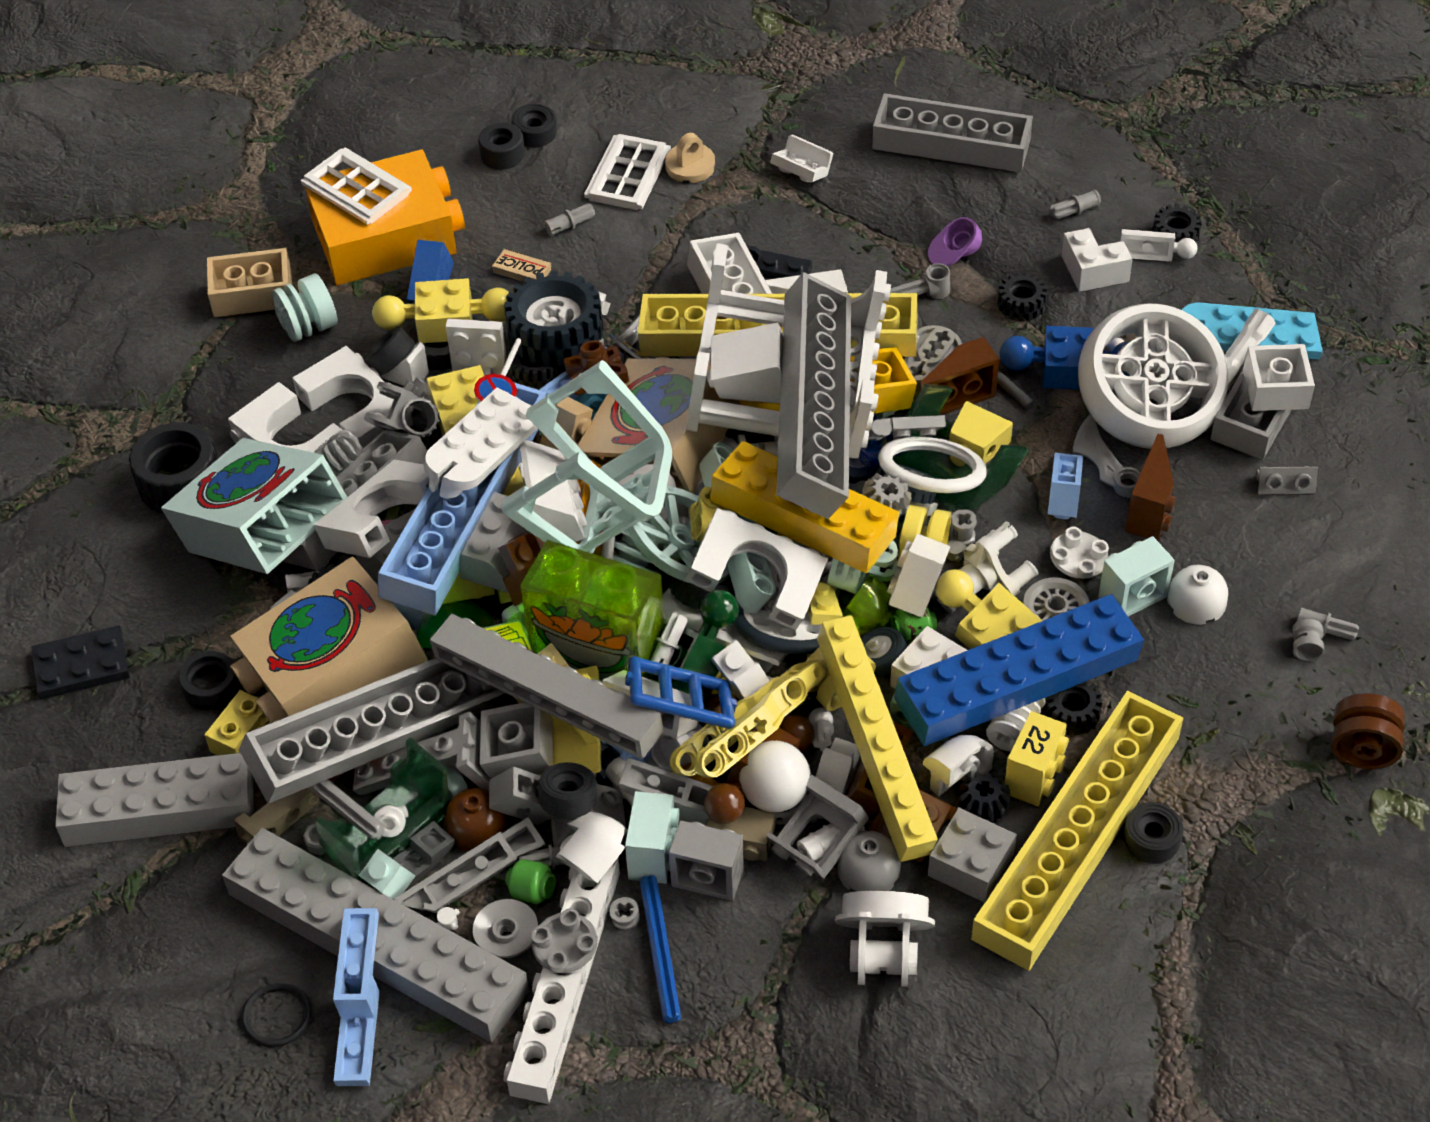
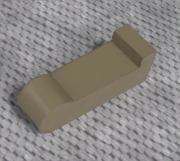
M305 788L272 803L265 804L251 817L243 812L234 819L237 834L247 844H249L261 828L280 836L317 804L319 796L309 788Z

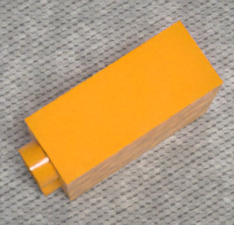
M423 149L371 162L412 188L408 197L372 224L369 223L367 225L304 186L310 216L336 286L412 266L418 240L444 242L450 255L457 253L454 232L465 229L463 213L457 199L445 202L444 198L451 196L445 169L443 166L431 169ZM348 168L339 172L346 176L355 169ZM331 173L321 178L322 181L330 186L341 180ZM362 173L353 179V181L363 187H367L373 182L372 179ZM346 184L339 190L350 198L360 192L349 184ZM382 185L372 191L383 199L393 193ZM365 196L358 202L370 210L378 204L377 201L368 196Z

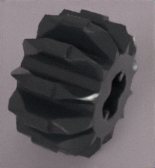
M977 770L974 773V778L966 775L963 779V784H960L958 787L957 805L959 808L991 823L994 817L1002 820L1005 811L1010 807L1009 785H1003L1004 780L1002 776L992 778L991 771L986 776H982Z

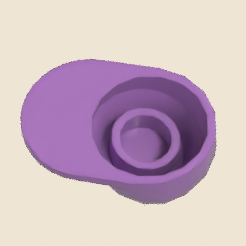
M960 217L950 222L933 239L929 246L928 257L931 263H941L950 266L961 257L974 254L982 243L980 228L968 217Z

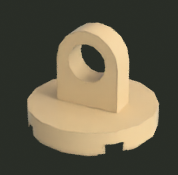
M687 133L681 137L677 146L667 153L665 157L666 172L678 182H683V180H689V183L704 181L714 172L715 155L711 149L703 145L702 140L697 135Z

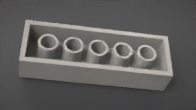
M884 93L873 125L872 149L1022 172L1031 139L1033 116Z
M383 430L362 449L361 454L356 460L351 462L342 471L336 473L335 476L348 497L393 460L424 464L427 449L420 436ZM315 531L291 552L283 562L318 571L319 568L325 567L338 551L325 549L317 531Z
M241 753L59 774L56 829L65 847L235 827L234 819L244 812L249 817L254 814V777Z

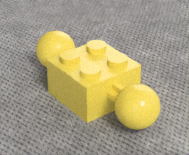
M469 278L415 282V304H404L401 299L395 296H383L375 302L372 309V317L374 322L385 330H392L398 326L401 327L406 319L415 318L419 343L448 341L446 333L447 319L473 320L472 314L483 313L490 321H506L504 305L507 302L506 296L509 291L503 288H492L483 295L482 299H472Z
M948 570L936 582V595L942 604L951 608L963 607L969 613L959 623L955 634L969 649L1042 621L1000 583L981 600L974 594L972 579L961 570Z

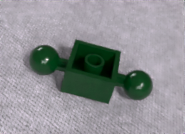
M715 590L708 593L702 599L700 615L703 623L699 632L684 628L677 644L679 649H675L668 665L712 677L717 676L719 670L711 659L726 647L714 640L720 629L727 628L736 621L739 613L738 602L732 594L724 590ZM653 674L651 679L659 683L658 675ZM671 679L672 688L689 694L688 683ZM701 687L703 703L711 695L713 689Z

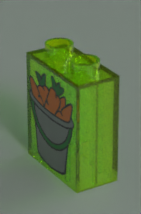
M546 540L521 583L528 640L535 654L552 643L569 667L574 670L597 666L600 681L620 671H628V660L633 656L651 660L658 644L656 639L661 637L665 628L660 574ZM641 671V677L655 681L651 679L653 674Z

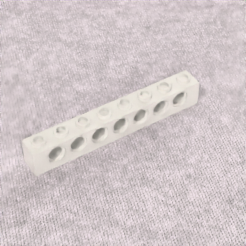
M618 858L598 883L585 878L576 869L570 867L569 880L571 882L568 889H563L560 898L561 913L566 909H574L579 914L586 915L584 917L593 924L598 936L597 947L620 875ZM586 887H594L592 890H583ZM595 953L586 965L570 973L557 975L556 972L544 967L541 973H536L532 991L535 994L532 1002L526 1003L523 1013L525 1025L523 1031H518L515 1036L513 1051L516 1053L513 1062L508 1061L504 1071V1082H507L510 1096L546 1104L550 1103ZM552 999L560 1000L556 1004H547ZM540 1029H550V1031L545 1034L537 1033ZM533 1058L541 1059V1061L536 1064L527 1063L529 1060Z

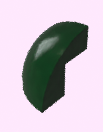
M474 599L445 603L441 605L436 616L424 613L418 629L417 640L422 649L432 650L430 639L451 613L462 619L468 618L481 628L493 626L494 622L484 607Z

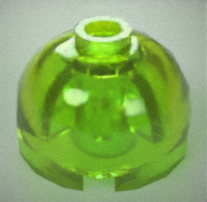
M870 573L843 611L842 617L852 615L858 633H868L877 626L884 627L893 615L888 611L891 606L889 605L891 594L887 593L888 587Z

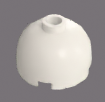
M1191 565L1179 571L1172 579L1167 602L1174 609L1173 613L1177 618L1187 623L1202 625L1206 624V620L1215 618L1214 621H1216L1223 615L1227 606L1228 587L1225 579L1217 570L1205 565Z

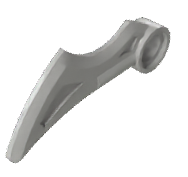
M1090 414L1076 434L1073 454L1082 455L1093 461L1099 470V480L1112 486L1118 495L1130 498L1141 472L1132 467H1123L1104 443L1097 423ZM1124 479H1131L1135 482V484L1131 486H1126L1122 484L1121 481Z

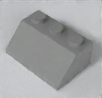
M494 492L461 553L460 578L508 593L502 578L510 574L498 547L528 530L502 512L503 499L508 496Z

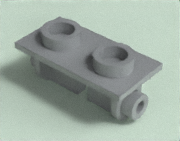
M1318 466L1260 467V469L1256 470V481H1259L1258 494L1316 493Z

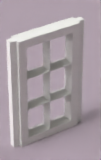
M614 135L584 193V198H588L589 201L633 210L643 209L665 163V157L671 150V146L666 145L664 142L628 135ZM623 147L636 149L632 159L618 157ZM641 150L654 152L650 162L636 160ZM615 163L628 166L623 176L610 174ZM633 167L646 169L641 180L628 178ZM606 181L619 183L615 193L601 191ZM624 184L637 187L633 197L619 195Z
M346 147L335 152L304 175V178L301 180L303 186L367 225L374 223L408 197V194L412 191L411 186ZM343 162L355 170L345 176L334 168ZM327 173H331L341 180L330 186L322 181L321 178ZM362 173L372 179L373 182L367 187H363L353 181V179ZM346 184H349L360 192L350 198L339 190ZM382 185L393 193L383 199L372 191ZM365 196H368L377 201L378 204L370 210L358 202Z

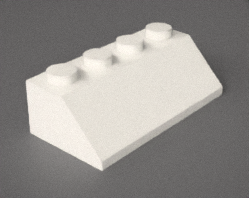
M740 233L690 241L687 266L702 294H709L717 243L728 245L721 290L743 294H772Z
M525 440L520 445L525 484L528 488L555 473L556 466L566 460L560 450ZM566 480L536 499L533 511L574 542L585 539L583 526H586L587 522L582 511L584 505L579 495L581 489L577 480ZM549 545L551 551L556 550V549H554L553 547H551V546Z

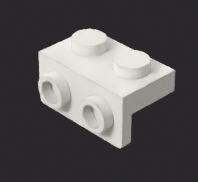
M795 135L788 136L785 149L772 153L770 163L778 166V169L782 172L794 173L800 176L799 178L802 181L812 183L828 175L833 153Z

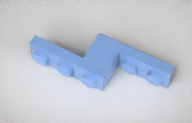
M344 908L333 997L341 1017L333 1080L336 1086H370L379 990L372 975L379 919L377 908Z

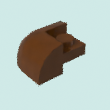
M525 531L498 547L510 574L502 578L514 606L520 605L537 595L551 582L554 572L552 553L548 544L531 532Z

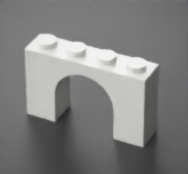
M345 346L292 377L297 397L311 411L346 393H361L372 398L368 406L339 423L342 430H349L352 435L356 436L362 449L383 431V429L364 420L365 414L374 413L375 411L387 416L394 399L379 394L380 391L376 387L378 382L384 381L373 367L369 368L365 364L359 353H354ZM408 406L405 411V421L409 427L413 425L412 406Z
M280 382L228 418L231 428L229 433L235 443L242 438L313 453L325 440L342 431V429L332 423L314 438L303 444L288 446L274 442L272 440L273 436L301 414L297 395Z
M393 460L317 521L314 527L324 548L370 558L390 542L380 518L375 515L392 506L419 504L429 487V477L424 471V464Z
M717 508L709 522L685 577V581L712 592L717 586L731 557L745 552L759 554L774 565L780 578V589L768 619L796 631L805 617L828 559L821 556L814 549L803 548L793 543L788 537L777 536L767 531L760 524L749 523L738 518L731 511Z

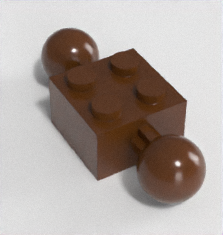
M789 715L783 719L779 728L761 743L766 741H783L793 745L803 753L812 746L815 739V730L812 723L806 717ZM749 753L731 766V772L726 783L713 786L705 795L704 809L712 821L719 824H730L740 818L745 807L759 809L746 799L739 780L741 769L748 765Z

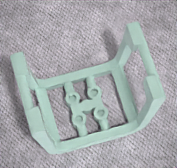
M602 360L585 372L580 373L577 377L527 409L526 417L560 450L567 460L556 466L555 473L531 488L524 486L503 499L501 509L506 516L570 560L580 561L593 554L596 547L636 523L647 521L660 514L664 504L672 462V447L669 438L660 424L605 361ZM581 388L588 394H610L647 434L648 438L598 468L556 422L559 409L555 405ZM654 460L653 470L644 475H635L622 486L617 483ZM581 479L590 488V499L585 517L587 525L583 526L585 539L580 540V544L571 540L533 511L538 497L566 480Z

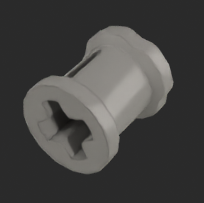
M967 509L955 511L951 516L953 528L950 531L949 538L950 540L960 541L968 547L975 541L976 534L973 529L977 523L976 515Z

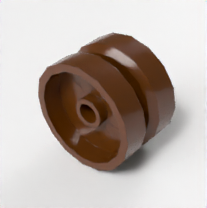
M1363 693L1345 697L1336 704L1331 748L1334 755L1340 761L1357 768L1381 769L1391 766L1401 759L1404 745L1402 734L1405 728V713L1395 700L1383 695Z

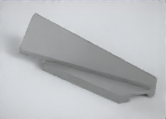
M527 817L501 834L499 832L397 896L394 900L409 908L436 913L517 862L518 857L543 847L545 842Z

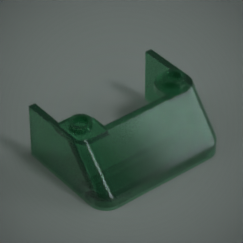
M925 384L906 417L941 416L939 412L953 389L949 386ZM946 418V427L936 431V435L932 436L933 438L947 439L950 426ZM919 433L910 434V437L919 436ZM1001 445L990 464L986 466V478L979 486L964 492L936 493L935 498L952 512L965 509L973 511L1006 487L1029 449L1025 446ZM907 450L895 454L892 458L898 465L913 468L937 479H958L972 474L973 470L967 463L962 467L955 465L951 461L949 454L932 450Z
M411 737L406 740L407 757L404 760L399 759L389 771L391 774L389 778L390 785L363 808L374 817L376 811L383 806L399 807L405 805L408 817L405 818V827L399 835L394 837L381 836L379 840H374L367 837L349 821L345 823L339 819L327 822L321 816L316 820L319 844L337 868L368 886L371 884L361 878L359 874L377 849L393 859L410 847V838L433 821L438 824L443 819L449 803L447 768Z

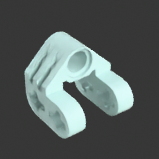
M894 541L891 542L888 546L889 552L884 551L867 574L833 558L827 584L856 594L864 583L866 576L879 581H891L898 567L896 543ZM880 567H891L892 570L887 569L885 573L880 572Z

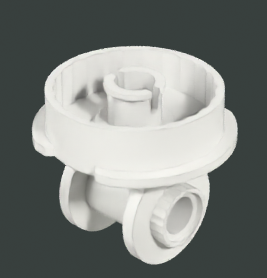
M857 891L843 895L842 914L835 916V923L859 929V940H851L850 972H858V985H865V973L880 974V971H887V974L902 975L901 987H908V974L917 975L918 943L909 942L910 931L927 930L935 927V920L928 917L929 898L918 894L895 891ZM872 926L898 927L899 931H903V941L866 940L867 929H872Z

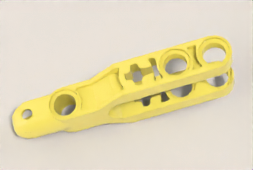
M816 660L795 664L780 677L771 679L755 693L738 701L734 712L735 726L727 729L711 724L705 725L672 752L669 759L671 770L681 776H693L697 773L703 777H718L775 732L784 717L805 700L807 693L823 680L825 669L821 662ZM756 726L758 732H752L750 730ZM710 735L713 740L703 748L704 738ZM738 741V749L736 752L731 753L728 748ZM684 753H688L691 757V766L686 771L680 765V758ZM715 759V768L710 772L707 771L705 766Z

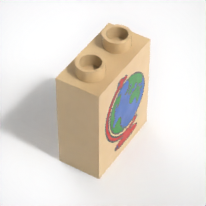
M656 357L655 359L628 358L625 366L628 371L629 382L624 384L660 424L668 436L672 447V462L669 474L674 479L676 488L694 494L702 478L699 468L700 462L717 442L723 440L728 428L700 423L698 424L697 432L686 430L697 359H670L667 357ZM710 362L708 365V371L711 370ZM706 377L703 399L741 405L739 400L719 398L715 388L709 386ZM607 394L595 414L592 424L587 428L577 446L590 460H594L603 466L644 441L648 436L610 394Z
M353 556L231 635L243 658L230 665L248 694L253 695L263 687L265 688L267 693L255 701L270 724L428 660L408 621L391 601L378 597V585Z

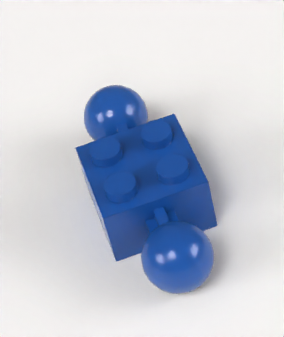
M1046 325L1044 347H1034L1025 337L1012 336L1001 345V362L1005 367L1013 371L1024 370L1032 362H1043V388L1080 390L1078 382L1079 359L1084 343L1094 328ZM1130 341L1119 343L1112 351L1103 350L1102 354L1117 355ZM1122 371L1124 375L1130 376L1126 371Z

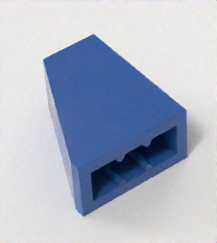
M417 241L407 295L409 304H415V282L449 280L454 261L444 242Z

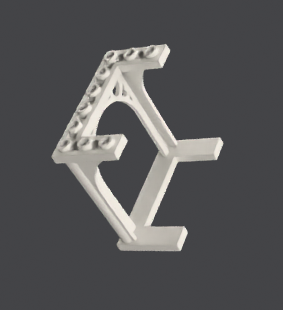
M717 243L702 337L693 377L686 430L697 432L698 424L700 423L779 437V411L703 399L710 353H708V349L711 348V337L714 335L717 316L762 324L778 322L780 327H783L784 300L721 290L728 245ZM876 270L874 280L869 288L851 300V340H855L858 345L851 348V356H855L854 362L850 361V379L854 380V382H850V458L858 459L861 447L867 448L869 431L867 430L872 428L874 417L872 411H876L878 394L874 393L877 365L872 364V360H877L879 343L874 342L875 338H880L882 322H878V320L884 321L886 303H883V301H889L891 284H886L887 272Z

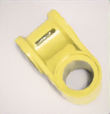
M711 487L703 488L699 493V500L693 503L688 510L691 523V537L696 541H702L716 509L725 510L724 507L710 501Z

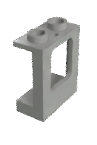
M811 775L806 785L810 794L777 837L770 832L766 836L774 845L771 850L786 861L791 857L797 861L795 866L810 877L815 873L824 879L841 857L844 848L859 833L869 817L859 804ZM814 816L824 818L841 831L819 863H815L791 847Z

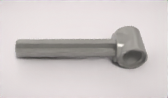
M932 264L926 269V273H922L921 279L893 287L890 293H917V295L926 293L928 297L933 299H943L950 293V270L944 264Z

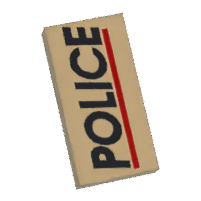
M504 249L493 264L492 269L493 273L523 281L527 277L535 280L538 273L543 272L544 277L549 274L551 263Z

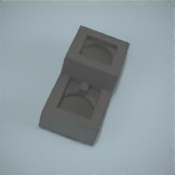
M434 821L410 838V847L393 858V860L415 875L407 890L428 874L455 844V839Z

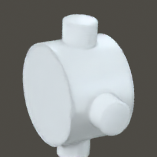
M450 907L437 911V924L448 930H456L458 928L457 915L460 914V911L457 908L454 910Z

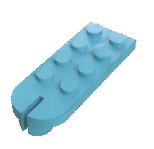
M1199 302L1188 304L1182 309V311L1198 319L1210 330L1223 351H1228L1254 309H1260L1274 318L1276 322L1267 337L1260 342V346L1305 344L1308 359L1319 360L1323 353L1315 313Z

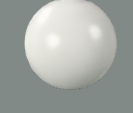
M766 741L750 751L747 760L748 765L743 767L739 774L742 791L745 793L746 799L755 807L767 812H783L796 806L808 791L806 785L810 778V769L804 755L796 747L783 741Z

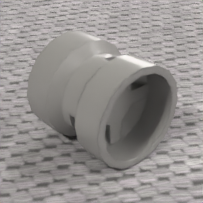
M1314 619L1297 621L1292 628V635L1295 640L1293 643L1294 656L1303 661H1313L1321 658L1324 654V643L1321 640L1324 635L1322 624Z

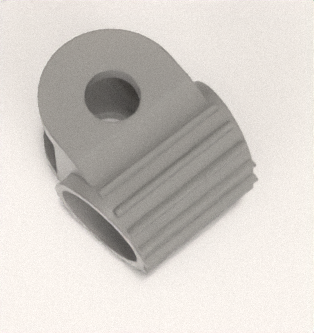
M378 382L376 388L380 391L379 394L394 400L387 416L374 411V413H366L364 420L383 430L420 436V438L431 435V431L437 429L436 424L440 422L438 419L440 412H437V405H433L431 399H424V396L418 398L413 392L399 386ZM408 406H416L426 414L427 426L423 432H416L407 425L405 411Z

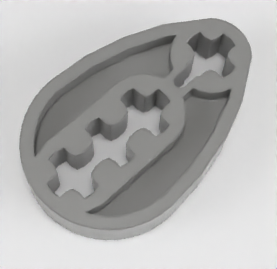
M936 325L925 326L917 330L916 357H904L907 367L917 382L916 389H921V381L957 346L962 344L958 335L952 330ZM943 340L940 349H936L934 357L928 359L931 350L936 348L937 342ZM920 370H922L921 375H917V377H915V375L918 374Z

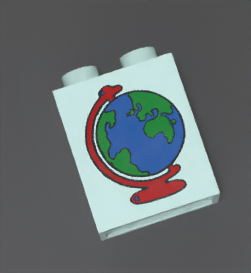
M242 438L163 505L161 509L188 552L268 574L316 531L314 524L345 500L347 496L324 455Z

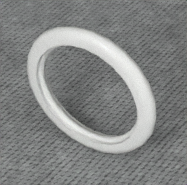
M916 436L895 439L883 446L878 455L882 470L885 473L888 472L891 478L895 479L899 476L900 483H907L909 487L929 492L957 493L968 491L979 486L987 474L985 463L978 454L960 444L933 437ZM907 450H932L961 459L973 470L972 474L958 479H933L904 470L892 458L895 454Z

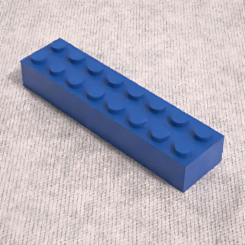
M1110 594L901 676L897 679L894 699L922 745L927 746L1138 660L1144 639L1113 594Z

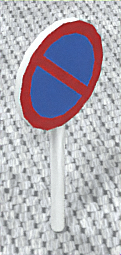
M516 339L501 374L485 375L475 383L474 394L479 402L484 400L496 388L516 397V385L510 378L506 377V374L519 348L521 339Z

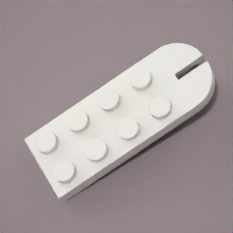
M499 388L492 391L427 451L424 471L429 477V487L432 493L438 489L439 482H442L439 496L444 499L455 498L463 490H469L478 486L538 429L526 417L527 409L532 405Z

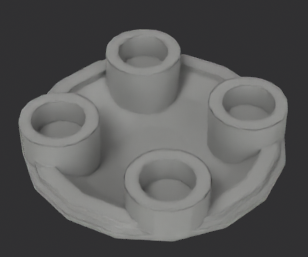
M566 909L562 913L548 917L533 929L531 935L533 940L532 950L536 960L545 969L556 973H570L582 968L592 959L597 949L598 936L593 924L584 916L579 915L574 909Z

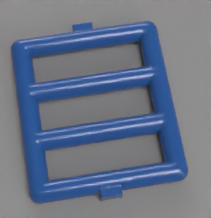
M635 656L628 660L625 685L630 688V701L632 704L727 729L735 726L734 712L737 707V701L731 696L730 684L727 680ZM641 671L658 675L660 698L643 694ZM671 679L688 683L691 706L673 701ZM701 687L718 691L721 714L704 709Z

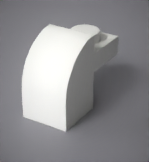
M738 640L711 659L723 677L729 682L731 693L740 700L755 693L769 682L758 662L754 663Z

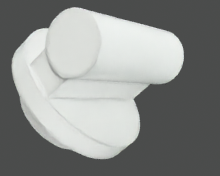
M405 805L399 807L383 806L376 811L374 817L385 827V832L382 836L394 837L403 831L406 823L405 818L408 817Z

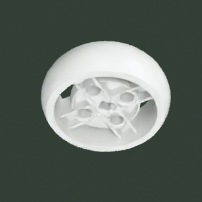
M1138 304L1112 313L1101 321L1089 334L1082 348L1078 364L1080 392L1089 413L1109 434L1127 444L1151 449L1157 434L1164 436L1166 448L1180 446L1195 439L1214 423L1215 416L1222 407L1228 391L1227 362L1217 339L1198 319L1185 311L1168 305ZM1136 333V339L1126 344L1117 355L1102 354L1105 346L1111 340L1122 335ZM1149 348L1154 349L1156 353L1151 352ZM1122 371H1126L1130 376L1124 375ZM1177 376L1182 377L1184 381L1179 380ZM1189 397L1203 398L1201 407L1196 413L1183 419L1171 420V413L1182 407ZM1149 399H1154L1158 405L1153 404Z

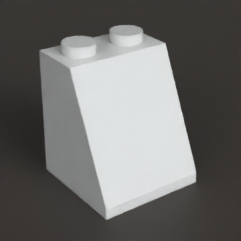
M779 323L713 335L711 337V348L708 349L711 370L707 371L709 386L715 388L719 398L780 403L784 334Z

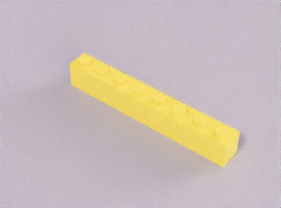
M851 615L822 622L817 641L900 862L930 855L938 839L853 617Z

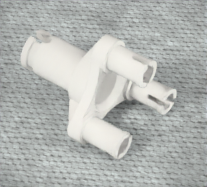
M1007 521L998 529H992L990 533L980 538L976 544L971 543L963 550L964 566L960 570L968 574L972 579L974 594L982 588L991 591L1000 583L1012 595L1016 596L1020 593V588L1039 574L1036 567L1028 560L1010 575L1005 573L997 555H999L1001 548L1018 536L1017 531L1012 525L1008 528L1010 523ZM937 599L939 604L947 612L953 613L956 610V608L945 606L939 601V599Z

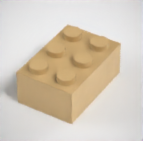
M281 248L208 257V297L214 317L275 310L272 290L281 288L284 291L285 285H292V271L287 249Z

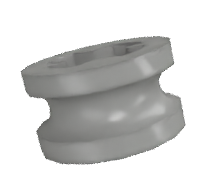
M622 897L611 904L609 911L615 927L628 930L638 924L640 913L635 900ZM630 910L631 916L623 915L620 917L619 911L627 912Z

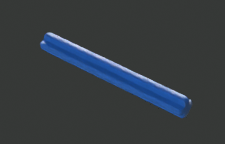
M654 875L644 876L640 879V887L663 1021L665 1023L678 1022L681 1019V1012L658 882Z

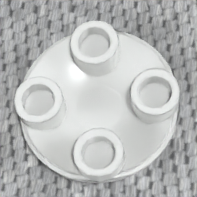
M1070 527L1053 541L1050 556L1054 565L1064 574L1074 578H1091L1103 571L1104 560L1108 557L1109 546L1104 540L1082 532L1077 527Z

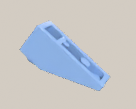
M1056 452L1054 454L1048 514L1053 515L1055 518H1077L1082 475V455Z

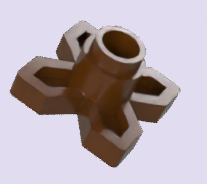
M592 340L581 345L579 355L564 359L567 375L571 377V380L603 360L623 383L629 382L628 371L625 364H621V356L617 346L605 348L600 341ZM581 388L574 393L575 395H580L587 392Z

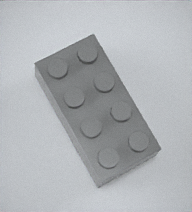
M1242 371L1215 416L1210 440L1264 460L1291 410L1252 411L1244 371Z

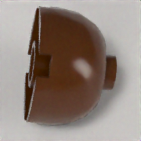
M476 787L458 792L449 801L445 810V831L455 839V846L463 851L469 852L497 833L501 832L502 834L508 829L507 814L489 809V790Z

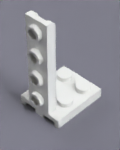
M447 319L446 333L452 371L481 365L484 376L488 374H501L507 361L502 322Z

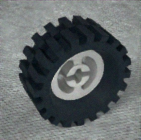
M550 271L551 276L544 277L542 272L536 274L535 280H532L530 277L523 279V286L517 283L513 287V293L509 292L506 296L507 302H505L504 308L508 339L511 343V348L516 339H521L518 356L522 359L529 356V362L536 364L538 360H542L543 366H550L551 362L557 361L558 366L564 365L565 358L579 355L580 347L583 343L592 340H602L603 323L600 295L598 290H594V285L590 281L585 284V278L580 275L573 279L572 273L565 272L564 276H558V271Z

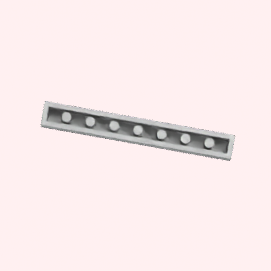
M451 613L430 639L435 659L641 759L646 756L663 733L661 713L657 710L634 705L627 694L623 692L617 693L605 687L604 684L596 679L590 680L579 675L571 667H563L556 664L546 655L535 654L518 642L512 643L502 638L493 630L487 631L477 626L468 618L462 619Z

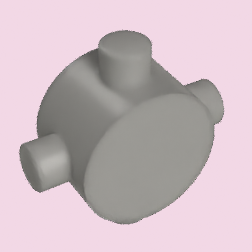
M949 540L947 545L951 547L947 558L951 561H961L963 550L967 546L963 545L960 541Z

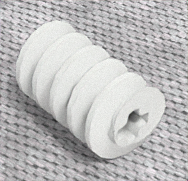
M1043 698L992 719V722L986 729L989 741L998 748L1011 752L1030 712L1033 711L1040 714L1046 699Z

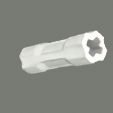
M1254 309L1243 325L1242 331L1225 354L1229 378L1228 391L1241 374L1248 346L1259 345L1276 324L1274 318L1260 309Z

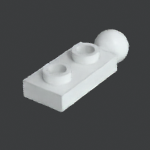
M1126 229L1121 231L1120 242L1124 241L1133 259L1172 262L1173 253H1177L1183 259H1190L1197 253V244L1193 239L1183 238L1179 242H1175V233Z

